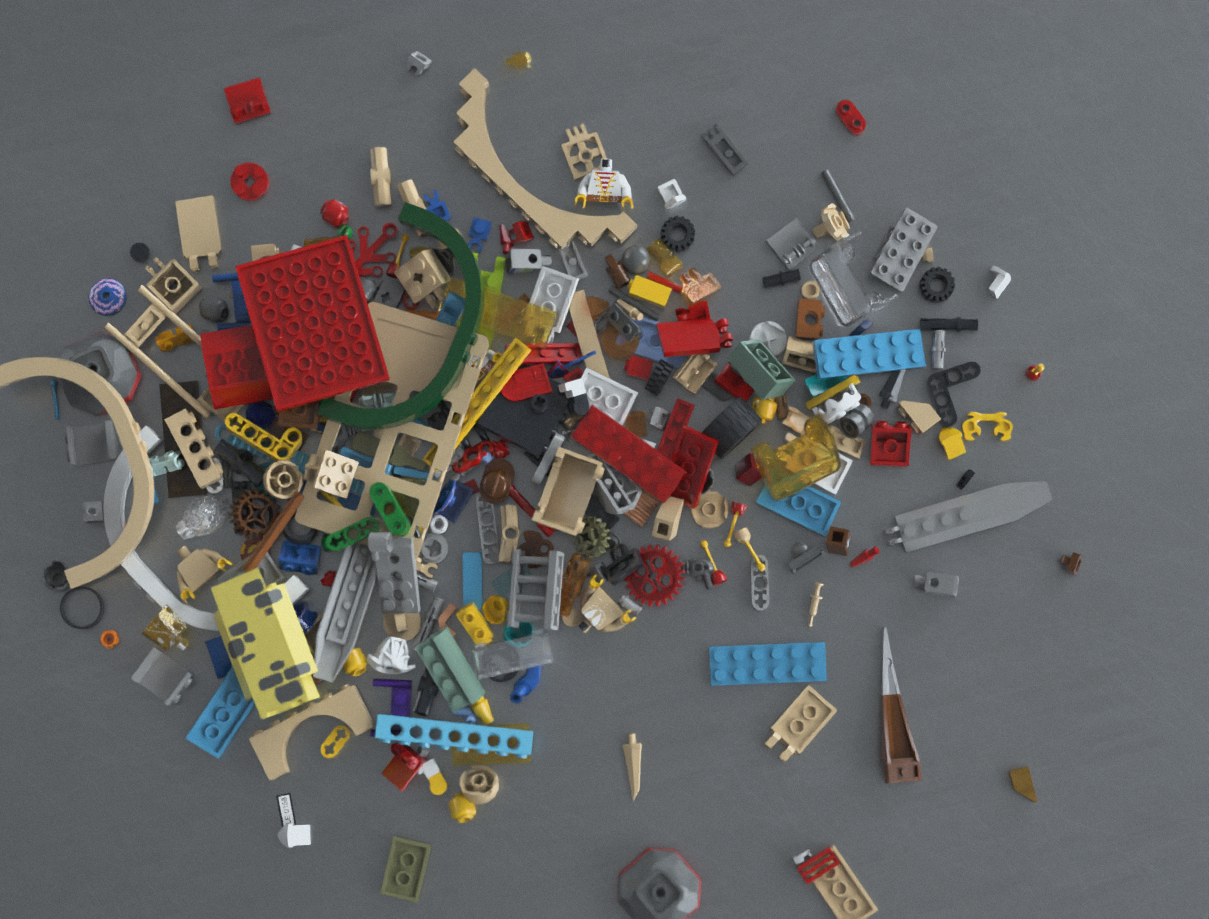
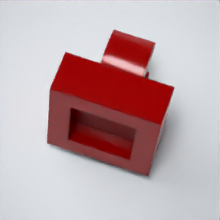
M518 221L512 224L513 228L509 230V234L515 233L517 236L516 239L512 240L513 243L528 242L534 239L527 221Z

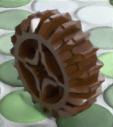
M254 488L252 493L247 489L245 490V495L242 492L238 494L240 499H233L236 505H230V508L234 510V512L229 513V516H234V519L230 520V524L236 523L237 526L233 530L240 529L239 536L246 533L245 539L247 540L250 539L251 535L253 541H256L258 536L262 540L276 520V517L280 514V512H276L280 506H274L273 504L277 501L276 498L270 500L271 495L269 493L264 496L265 490L263 489L260 490L259 494L257 488ZM249 499L259 500L264 505L257 507L250 503ZM243 504L245 505L244 509L246 510V517L244 519H242L241 517V509ZM268 509L269 519L266 524V520L264 519V512ZM261 510L255 518L249 519L255 511ZM253 522L257 526L259 525L261 529H251L246 524Z

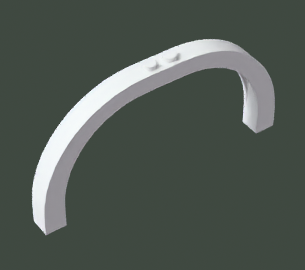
M145 426L141 433H139L142 441L144 440L147 444V455L163 441L149 426ZM124 449L111 469L104 494V523L110 545L118 539L126 526L124 508L127 490L132 479V472ZM135 550L121 564L134 579L132 582L139 589L143 588L147 592L146 596L153 603L157 602L168 613L187 624L202 629L219 631L213 613L196 609L179 599L145 565ZM295 575L284 584L292 606L310 590Z

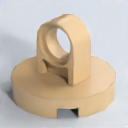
M829 204L822 209L823 223L812 229L816 238L828 233L837 241H842L849 237L850 234L847 233V230L850 229L848 221L842 211L837 212L835 209L836 205Z
M386 613L383 618V627L389 637L405 639L406 642L414 639L422 626V619L419 613Z

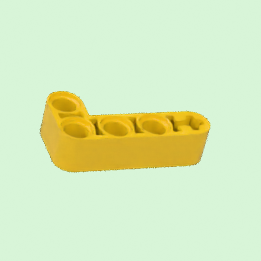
M231 413L225 418L226 429L230 434L275 462L291 461L302 445V435L297 428L287 429L279 440L239 414ZM237 421L238 426H237V425H233V426L231 427V424H230V423H231V422H232V423H235V422ZM248 431L255 432L253 437L245 436ZM291 435L299 437L295 442H291L288 439ZM264 441L271 442L269 447L261 446ZM280 451L288 452L287 456L283 458L279 457L278 453Z

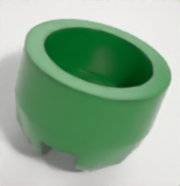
M348 225L340 226L337 230V235L341 237L344 229L348 228L344 236L347 235L350 240L353 236L351 227Z

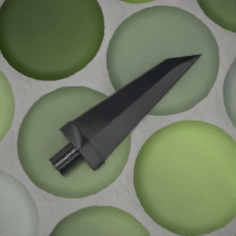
M897 370L891 373L879 396L884 398L880 407L888 409L890 402H897L905 370Z

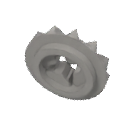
M426 534L419 554L420 558L426 563L437 564L443 561L448 554L447 541L439 534ZM436 541V547L439 550H441V552L434 551V553L430 557V550L425 546H432L433 543Z

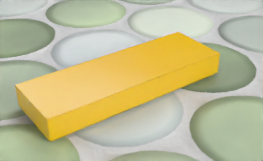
M853 375L806 402L808 410L812 411L813 407H819L828 399H832L848 390L851 383L855 386L861 381L858 376Z

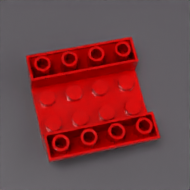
M252 325L200 334L204 364L214 410L273 399Z

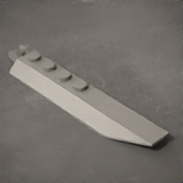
M1047 481L1005 483L896 515L895 518L898 526L883 530L884 535H889L900 531L901 538L889 540L887 545L890 546L903 542L905 551L910 552L1019 520L1053 499Z
M355 543L344 550L316 636L315 665L318 671L314 673L315 678L333 683L355 646L377 577L376 561H373L372 552L366 545Z

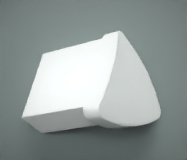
M675 179L658 186V190L665 202V209L673 208L686 200Z
M992 266L990 271L997 277L988 289L990 294L998 299L1011 281L1009 273L996 266Z
M286 824L280 829L278 838L287 848H292L294 845H310V825L292 826V824Z

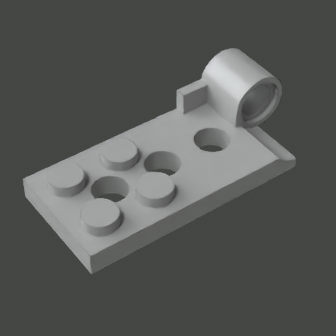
M371 532L368 537V547L372 552L373 561H376L382 613H419L421 607L413 537H393L391 532ZM391 553H396L399 556V561H394L391 558ZM393 572H399L401 579H396L393 576ZM395 590H401L404 597H398L395 594Z

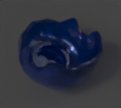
M260 401L248 405L245 417L256 426L265 429L274 421L275 413L271 404Z

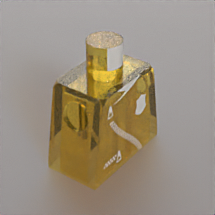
M167 604L142 632L143 636L166 651L173 644L183 651L190 643L182 636L187 629V625Z

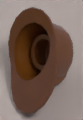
M498 458L487 464L480 483V494L485 501L498 504L507 499L515 475L514 468L509 461Z

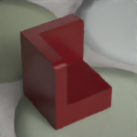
M752 453L746 455L735 464L736 479L748 486H752L766 475L764 460Z

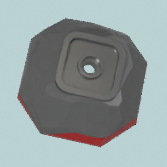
M100 331L64 348L60 357L61 359L81 364L89 369L92 366H96L95 372L116 389L125 403L133 399L142 374L132 352L111 334ZM58 377L67 400L72 407L96 416L107 412L101 402L88 390L72 381Z
M647 848L619 873L617 902L632 919H687L700 907L701 878L676 850ZM658 889H662L664 891V894L662 896H658L656 894V891Z

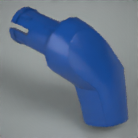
M528 663L526 674L514 683V690L510 694L512 702L520 703L523 696L529 695L538 685L541 675L540 663Z

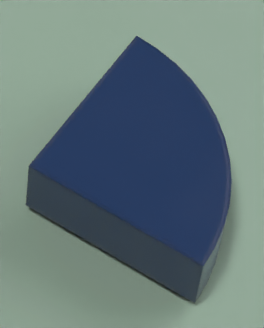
M869 319L864 320L850 336L861 335L873 323Z

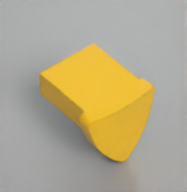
M943 427L939 434V440L947 459L950 460L966 453L961 438V431L951 427Z

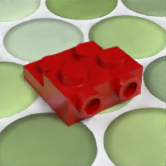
M880 420L876 421V424H872L870 465L909 466L912 429L910 425H907V422L897 421L895 425H889L887 421Z

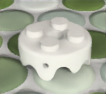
M852 383L849 385V394L841 393L834 397V400L828 399L826 404L822 406V410L817 407L812 408L821 423L827 422V424H830L844 416L847 411L860 405L858 401L861 399V396Z

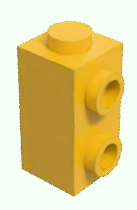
M638 275L635 276V279H630L627 287L630 290L629 296L665 309L672 288Z
M473 601L456 612V616L477 647L481 644L485 646L492 641L494 632Z

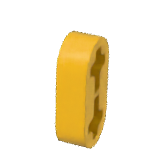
M345 725L336 726L322 744L321 754L326 758L335 757L350 738V729ZM345 729L344 734L346 737H341L336 741L335 739L338 736L337 730ZM335 742L336 744L333 747L335 752L333 754H326L327 749L325 746H330Z

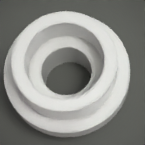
M441 515L433 516L429 524L430 530L436 534L444 533L448 528L447 519ZM437 521L442 522L440 528L435 527Z

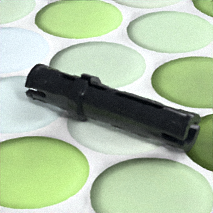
M956 317V319L920 318V330L978 331V319H961V317Z

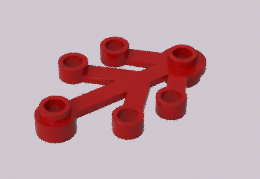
M386 223L382 228L383 234L368 249L367 237L369 236V230L365 226L359 227L360 257L355 261L359 276L373 275L375 278H380L383 275V269L380 266L360 268L365 262H387L388 264L396 262L397 258L393 252L374 254L388 239H393L397 236L398 229L395 224ZM365 229L367 233L366 235H361L360 231ZM393 229L394 233L392 235H388L387 230ZM349 240V243L354 244L352 248L353 253V251L356 249V244L353 240ZM393 255L394 260L388 261L387 257ZM380 269L381 273L379 275H375L374 270Z

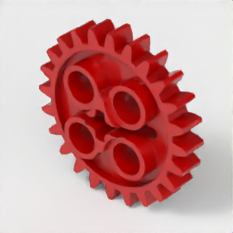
M651 544L648 545L647 550L645 547H641L640 555L646 569L645 574L641 576L637 570L623 579V581L629 582L625 588L632 589L629 595L636 594L635 601L642 599V605H645L648 601L649 607H652L655 602L656 606L659 607L661 601L664 605H667V598L674 601L673 594H680L677 588L684 587L680 584V581L686 579L681 577L685 570H680L679 567L683 565V562L677 563L679 556L673 557V550L667 552L666 546H663L660 550V545L658 544L655 545L654 549ZM659 557L663 560V565L660 568L655 565V561ZM653 572H657L658 574L657 576H655V579L651 578ZM666 575L671 580L668 586L663 584V578ZM648 583L653 585L651 593H647L645 589Z

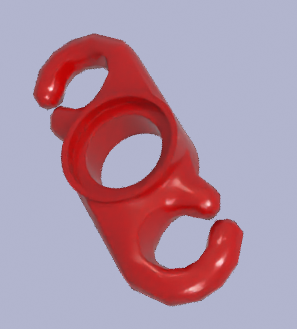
M483 440L473 447L467 448L463 456L458 458V462H463L462 466L457 468V461H453L452 470L456 473H463L471 467L477 466L481 463L482 458L488 454L487 451H483V448L489 445L488 451L492 452L494 444L489 440ZM477 453L475 459L468 460L471 454Z

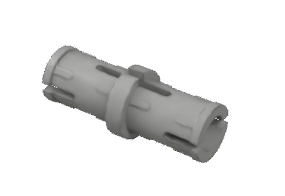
M942 330L933 331V343L930 352H932L931 369L934 370L944 369L943 360L946 348H944L945 331Z

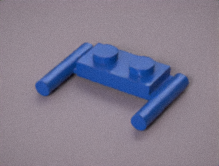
M238 274L212 275L213 283L232 281L236 320L235 323L217 324V331L252 325Z

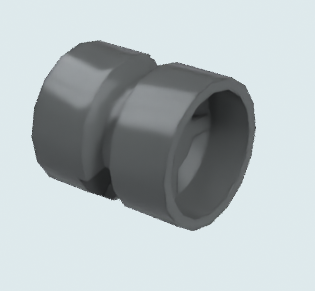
M858 405L839 420L841 432L848 438H857L865 429L873 424V412L866 405Z

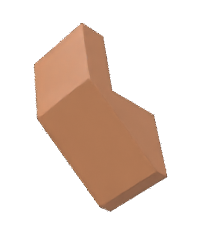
M451 603L438 618L439 629L446 626L445 623L457 610ZM447 626L453 637H455L457 633Z

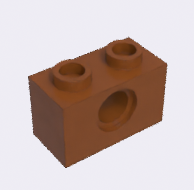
M798 300L795 338L814 341L818 340L819 336H823V325H820L821 318H824L825 306H822V301ZM805 317H814L815 323L812 325L807 324Z

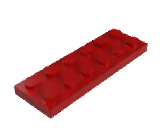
M595 405L590 407L571 435L573 439L663 503H666L687 472Z

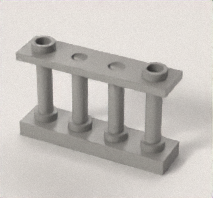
M514 549V554L511 557L513 567L509 612L506 615L508 627L519 628V622L543 623L544 629L558 630L564 553L550 551L548 557L525 556V551ZM524 564L547 565L549 567L548 575H523ZM522 583L546 584L547 592L545 596L521 595ZM521 602L544 604L545 613L543 615L520 614Z

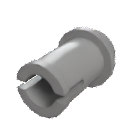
M622 595L617 603L620 606L619 608H624L627 611L631 610L630 613L637 617L642 606L629 599L628 595Z

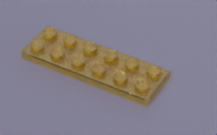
M451 276V281L447 284L445 295L448 297L450 292L454 291L465 298L464 280ZM484 287V310L479 327L513 339L517 338L522 342L545 349L558 313ZM442 302L440 303V306L438 308V313L440 312L444 304Z

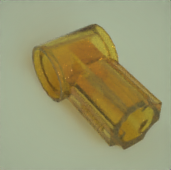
M660 238L647 247L649 253L658 262V266L668 278L684 266L681 260L674 253H671Z

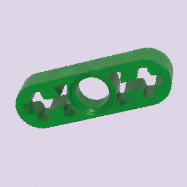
M366 517L330 534L326 539V545L332 551H341L368 538L371 532H378L380 523L374 517ZM369 521L375 523L373 526L374 530H363L365 535H363L362 530L358 527L359 525L362 528L367 527ZM351 529L358 531V537L354 540L348 537V532ZM342 533L344 534V538L348 541L347 543H345L344 540L338 542V547L331 545V543H333V538H336L338 540L343 538V536L341 535Z

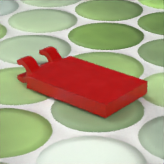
M725 318L713 323V319L657 323L656 325L664 357L719 353L720 348H730L732 346L730 341H733L732 334L727 333L726 327L729 324Z

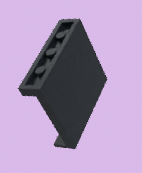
M520 365V366L517 368V370L523 369V368H526V367H529V366H527V365ZM548 377L552 392L544 394L548 399L547 409L543 413H535L530 406L532 398L512 402L505 399L501 392H499L484 411L478 422L477 429L482 432L486 429L535 455L536 460H539L540 456L544 457L549 447L547 446L549 440H553L558 432L556 430L559 423L562 424L567 416L565 411L569 402L566 393H560L558 385L561 383ZM537 400L536 404L534 405L536 407L538 405V408H542L544 402H540V400Z

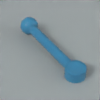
M52 380L50 386L53 390L54 416L57 420L60 419L56 391L58 383L56 380Z

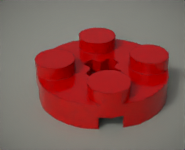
M248 162L234 168L230 178V185L234 193L242 200L255 201L268 190L269 178L263 167L256 163ZM248 177L255 180V183H251L250 187L245 183Z

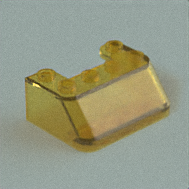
M820 414L806 420L804 435L795 438L783 446L777 447L773 451L766 442L758 443L751 448L755 465L774 500H782L834 474L840 469L841 462L834 434Z

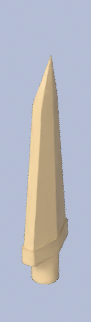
M628 734V744H622L632 799L634 801L640 787L642 743H636L635 734Z

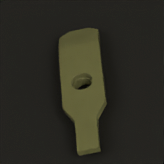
M360 432L355 434L352 446L356 451L375 457L381 439ZM397 445L393 446V455L389 458L388 463L399 467L408 465L424 471L426 466L424 461L412 457L405 448Z

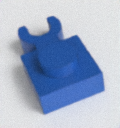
M433 190L435 195L433 199H429L427 194H424L425 201L431 205L426 208L428 211L438 215L445 221L451 219L444 200L438 202L439 195L436 190Z
M473 217L468 234L469 237L473 238L468 243L470 249L472 245L476 244L479 246L477 252L481 253V240L487 241L492 222Z

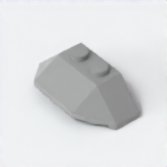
M596 454L585 455L602 462V467L605 468L602 478H597L593 489L605 511L619 515L635 509L642 494L639 485Z

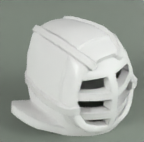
M392 636L382 640L373 656L371 654L367 656V661L373 669L385 674H402L416 667L415 664L407 666L409 656L406 640Z

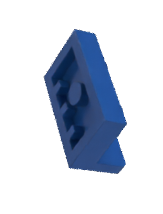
M283 540L279 556V569L286 572L294 571L305 575H317L321 546L313 544L297 545Z

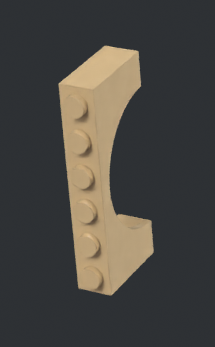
M348 683L338 688L340 692L334 695L331 692L321 697V702L315 704L313 701L305 705L304 711L298 713L296 710L287 715L288 719L282 722L279 719L269 724L271 728L265 731L261 728L252 733L253 737L249 738L269 781L290 771L286 759L287 743L294 729L307 718L315 715L336 717L345 722L356 736L376 727L356 685L350 686Z

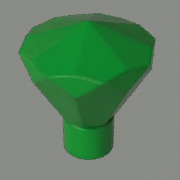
M323 534L321 540L324 552L330 551L326 545L328 534ZM333 538L331 545L338 546V542L342 541V538L339 540Z

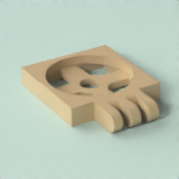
M580 124L582 131L580 133L576 126L573 127L574 135L571 134L570 129H567L566 133L569 142L561 144L574 181L584 178L587 173H592V170H600V165L594 168L592 163L593 157L601 155L602 159H607L597 132L587 134L584 124ZM584 141L593 142L598 147L590 150L586 147ZM577 144L579 148L578 155L570 157L569 154L572 147ZM588 153L589 158L586 160L583 159L582 154ZM582 162L585 164L587 171L580 172L573 165Z

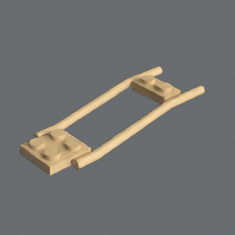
M142 285L137 291L152 304L124 335L109 322L104 329L205 418L213 412L225 422L226 416L231 413L237 414L245 404L214 410L209 386L196 400L138 348L165 317H168L202 348L200 336Z

